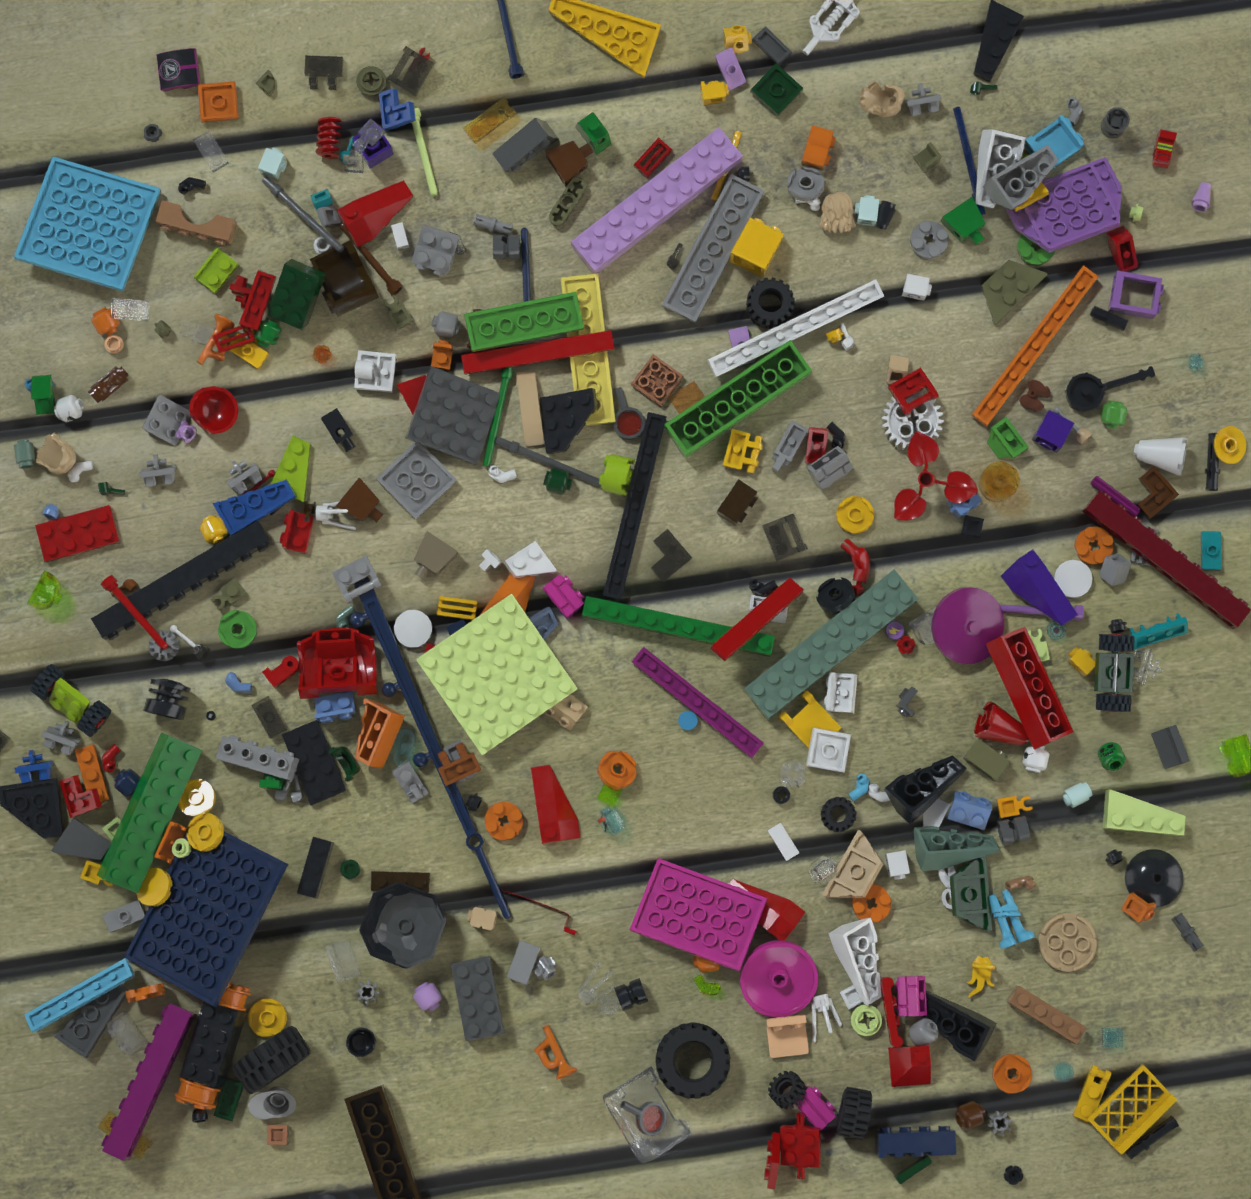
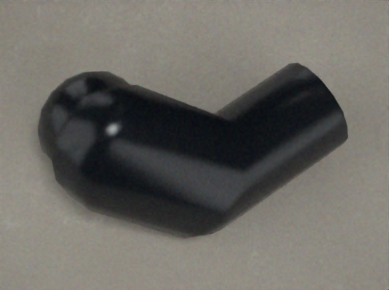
M188 177L179 184L178 191L181 194H186L194 188L204 190L206 181Z

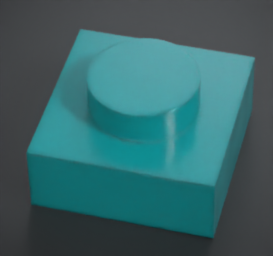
M328 189L310 195L316 210L333 204Z

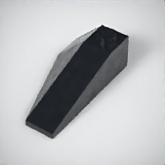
M952 755L932 763L929 767L916 769L913 773L906 776H898L884 790L896 812L911 824L967 768Z
M926 990L927 1015L923 1017L932 1020L937 1025L942 1037L946 1038L958 1053L976 1061L988 1043L997 1023L975 1011Z

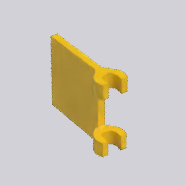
M805 690L800 696L807 702V705L793 718L785 711L778 717L809 749L813 728L838 732L842 727L816 701L812 694Z

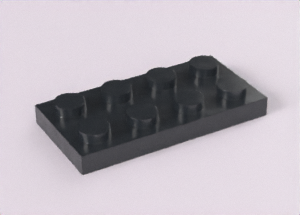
M318 720L282 734L288 752L295 753L294 757L299 759L296 771L310 806L347 791L333 755L328 753L330 748Z

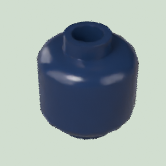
M122 769L113 780L115 781L114 787L125 797H130L134 794L141 776L132 769Z

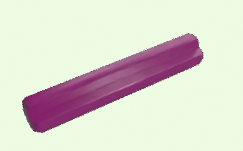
M1095 476L1090 484L1094 488L1109 494L1112 497L1111 500L1116 504L1123 505L1127 509L1126 512L1131 516H1137L1140 512L1138 506L1100 477Z

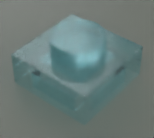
M1102 1028V1047H1123V1028Z

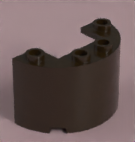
M351 240L341 244L344 246V250L341 253L332 248L310 259L313 265L312 268L326 273L322 284L325 291L322 292L325 301L328 302L327 305L331 313H336L337 317L379 298Z

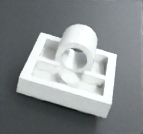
M358 350L355 364L354 388L392 393L397 355Z

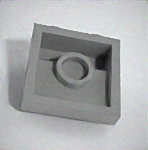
M423 225L411 263L416 264L415 267L421 270H426V268L433 269V273L436 275L444 276V273L448 274L452 267L460 236Z

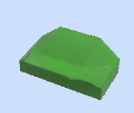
M1007 417L990 428L991 434L987 444L998 459L1008 457L1014 459L1029 448Z

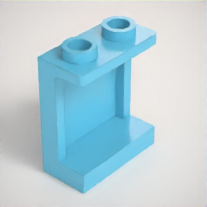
M1060 115L1056 121L1039 133L1027 138L1024 147L1031 155L1049 145L1058 158L1057 163L1052 168L1054 169L1081 150L1084 140L1078 132L1074 131L1071 121L1067 117L1065 118L1063 115Z

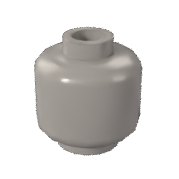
M441 311L438 316L434 315L431 326L435 327V334L452 338L454 335L457 336L461 321L458 320L457 315Z
M928 1018L920 1019L909 1030L910 1039L917 1046L931 1044L938 1038L939 1034L937 1025Z

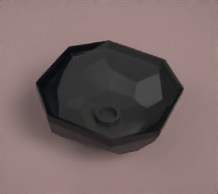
M396 882L373 893L359 931L370 956L404 969H410L433 958L447 920L435 895L404 883Z

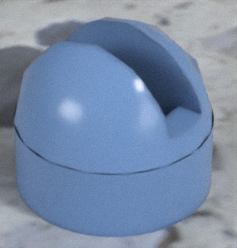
M49 504L44 508L42 515L56 520L59 510L54 504Z

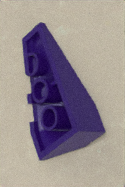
M1033 549L1017 559L1001 575V578L1013 593L1021 596L1030 605H1034L1059 625L1063 626L1078 616L1045 564Z

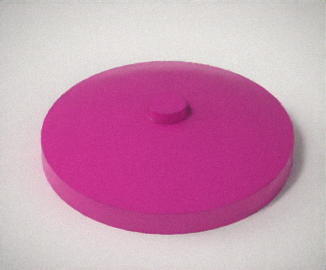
M771 941L758 946L747 956L740 971V987L745 1000L754 1010L770 1017H786L801 1011L810 1003L818 986V972L812 957L804 948L789 941Z

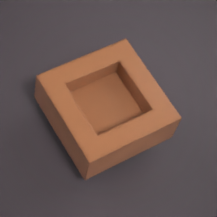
M268 1124L267 1145H287L288 1124Z

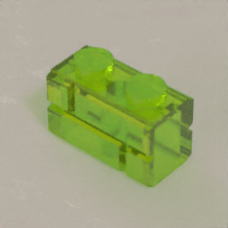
M1247 734L1222 741L1220 749L1222 755L1227 757L1229 763L1227 764L1228 773L1233 775L1234 778L1250 774L1251 745Z

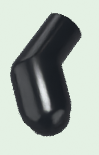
M832 421L826 427L833 435L832 447L839 446L843 448L845 433Z
M752 579L749 582L750 590L761 596L778 588L774 580L767 584L758 582L757 579Z

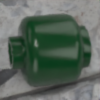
M552 468L550 471H547L543 485L546 486L547 491L563 495L566 490L570 491L573 480L569 479L570 474L568 471Z

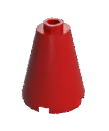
M990 701L983 707L985 712L983 716L979 714L975 723L974 733L977 734L975 735L976 737L1022 746L1029 741L1022 723L996 703Z

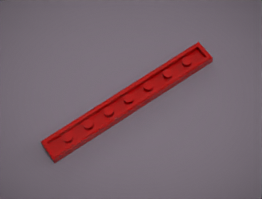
M609 330L461 355L464 374L467 375L615 349L612 331Z

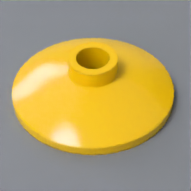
M1226 426L1217 432L1214 439V451L1220 461L1226 464H1235L1243 458L1246 452V439L1242 431L1237 427Z

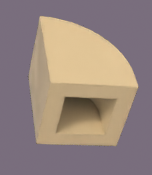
M890 355L886 383L892 384L907 375L909 358Z

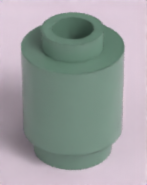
M27 439L17 441L18 444L14 445L16 464L21 469L34 467L36 460L33 443Z

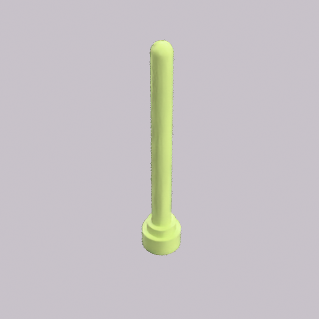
M414 108L416 121L411 123L430 194L435 197L438 191L419 123L421 112L419 108Z

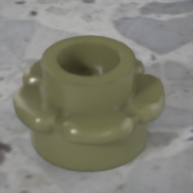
M163 320L154 324L156 327L154 329L155 332L161 337H168L172 331L171 327Z

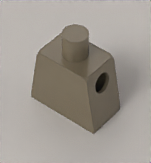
M427 531L414 558L420 564L415 575L422 580H425L429 572L438 576L457 557L458 551Z

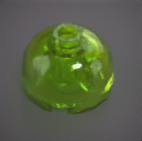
M44 571L27 604L39 610H46L54 603L58 604L63 595L60 593L61 584L58 578Z

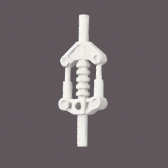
M826 0L820 7L819 12L810 17L809 23L813 38L802 51L805 55L808 56L818 42H838L840 40V34L859 16L860 11L855 6L853 0ZM832 3L836 4L835 10L832 11L821 25L819 21L821 14L824 11L826 12ZM844 11L849 14L838 31H829L835 25V22L838 21V18L843 15Z

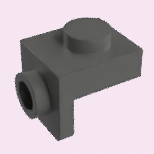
M910 687L909 690L905 688L899 695L901 700L896 705L899 708L897 711L906 718L907 716L913 717L915 714L907 707V704L918 692L914 687Z

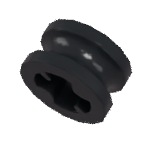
M784 786L777 787L773 791V799L778 804H784L790 798V792ZM784 790L787 797L780 801L776 797V792Z

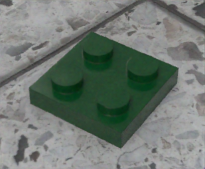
M775 64L754 85L750 92L778 117L803 91V87L778 64Z

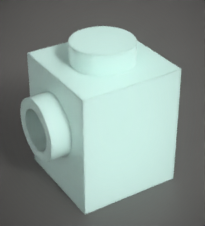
M269 148L265 149L258 167L260 174L278 180L281 171L284 172L287 166L286 158L281 150L277 148H272V150Z
M866 195L860 198L859 203H855L854 214H858L857 224L876 225L879 199Z

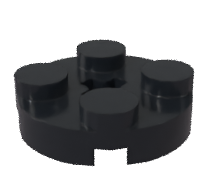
M840 577L841 579L837 580L831 578L820 585L816 600L824 611L836 615L855 601V590L851 582L846 578Z

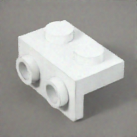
M829 672V676L826 679L827 695L824 699L826 710L854 713L858 675Z

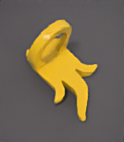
M978 956L972 963V979L967 984H973L977 979V986L969 993L968 998L983 989L985 980L989 986H995L991 983L990 978L991 971L996 966L992 964L988 957L982 958Z

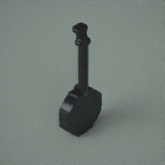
M1150 366L1146 371L1141 369L1138 373L1106 383H1102L1101 379L1088 372L1071 378L1065 390L1066 399L1069 406L1082 413L1091 411L1099 407L1105 395L1104 391L1138 380L1144 381L1146 377L1153 378L1155 372L1153 367Z

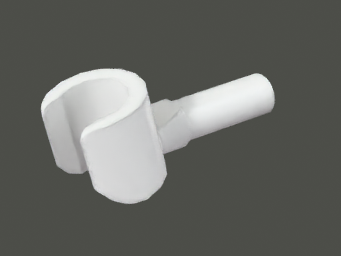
M841 323L840 327L842 332H844L845 338L841 341V344L847 351L853 347V339L847 333L844 323Z

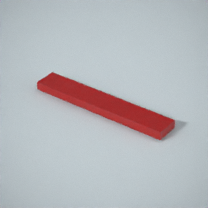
M788 578L711 646V650L723 661H726L799 597L804 589L793 579Z

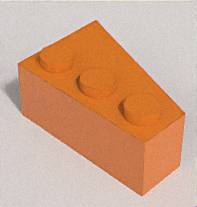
M364 698L365 710L364 716H361V722L363 723L362 731L358 736L355 759L368 766L383 769L405 715L378 701Z

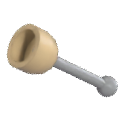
M1055 407V408H1054V412H1055L1056 414H1059L1060 416H1062V417L1068 419V418L1061 412V408H1060V407ZM1075 424L1072 427L1077 432L1076 438L1081 445L1087 442L1093 435L1088 429H1079Z

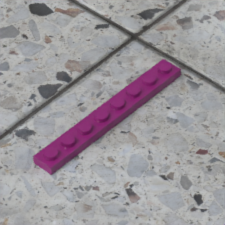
M645 647L632 660L634 665L749 757L752 758L764 744V742Z

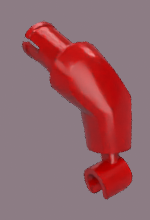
M845 539L844 542L849 547L842 543L841 549L852 556V563L854 565L853 580L856 581V585L852 586L856 596H861L864 593L862 583L866 584L870 571L869 554L864 547H858L850 539Z

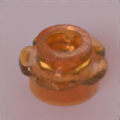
M325 345L315 347L313 353L314 360L321 364L330 360L331 352L329 347Z

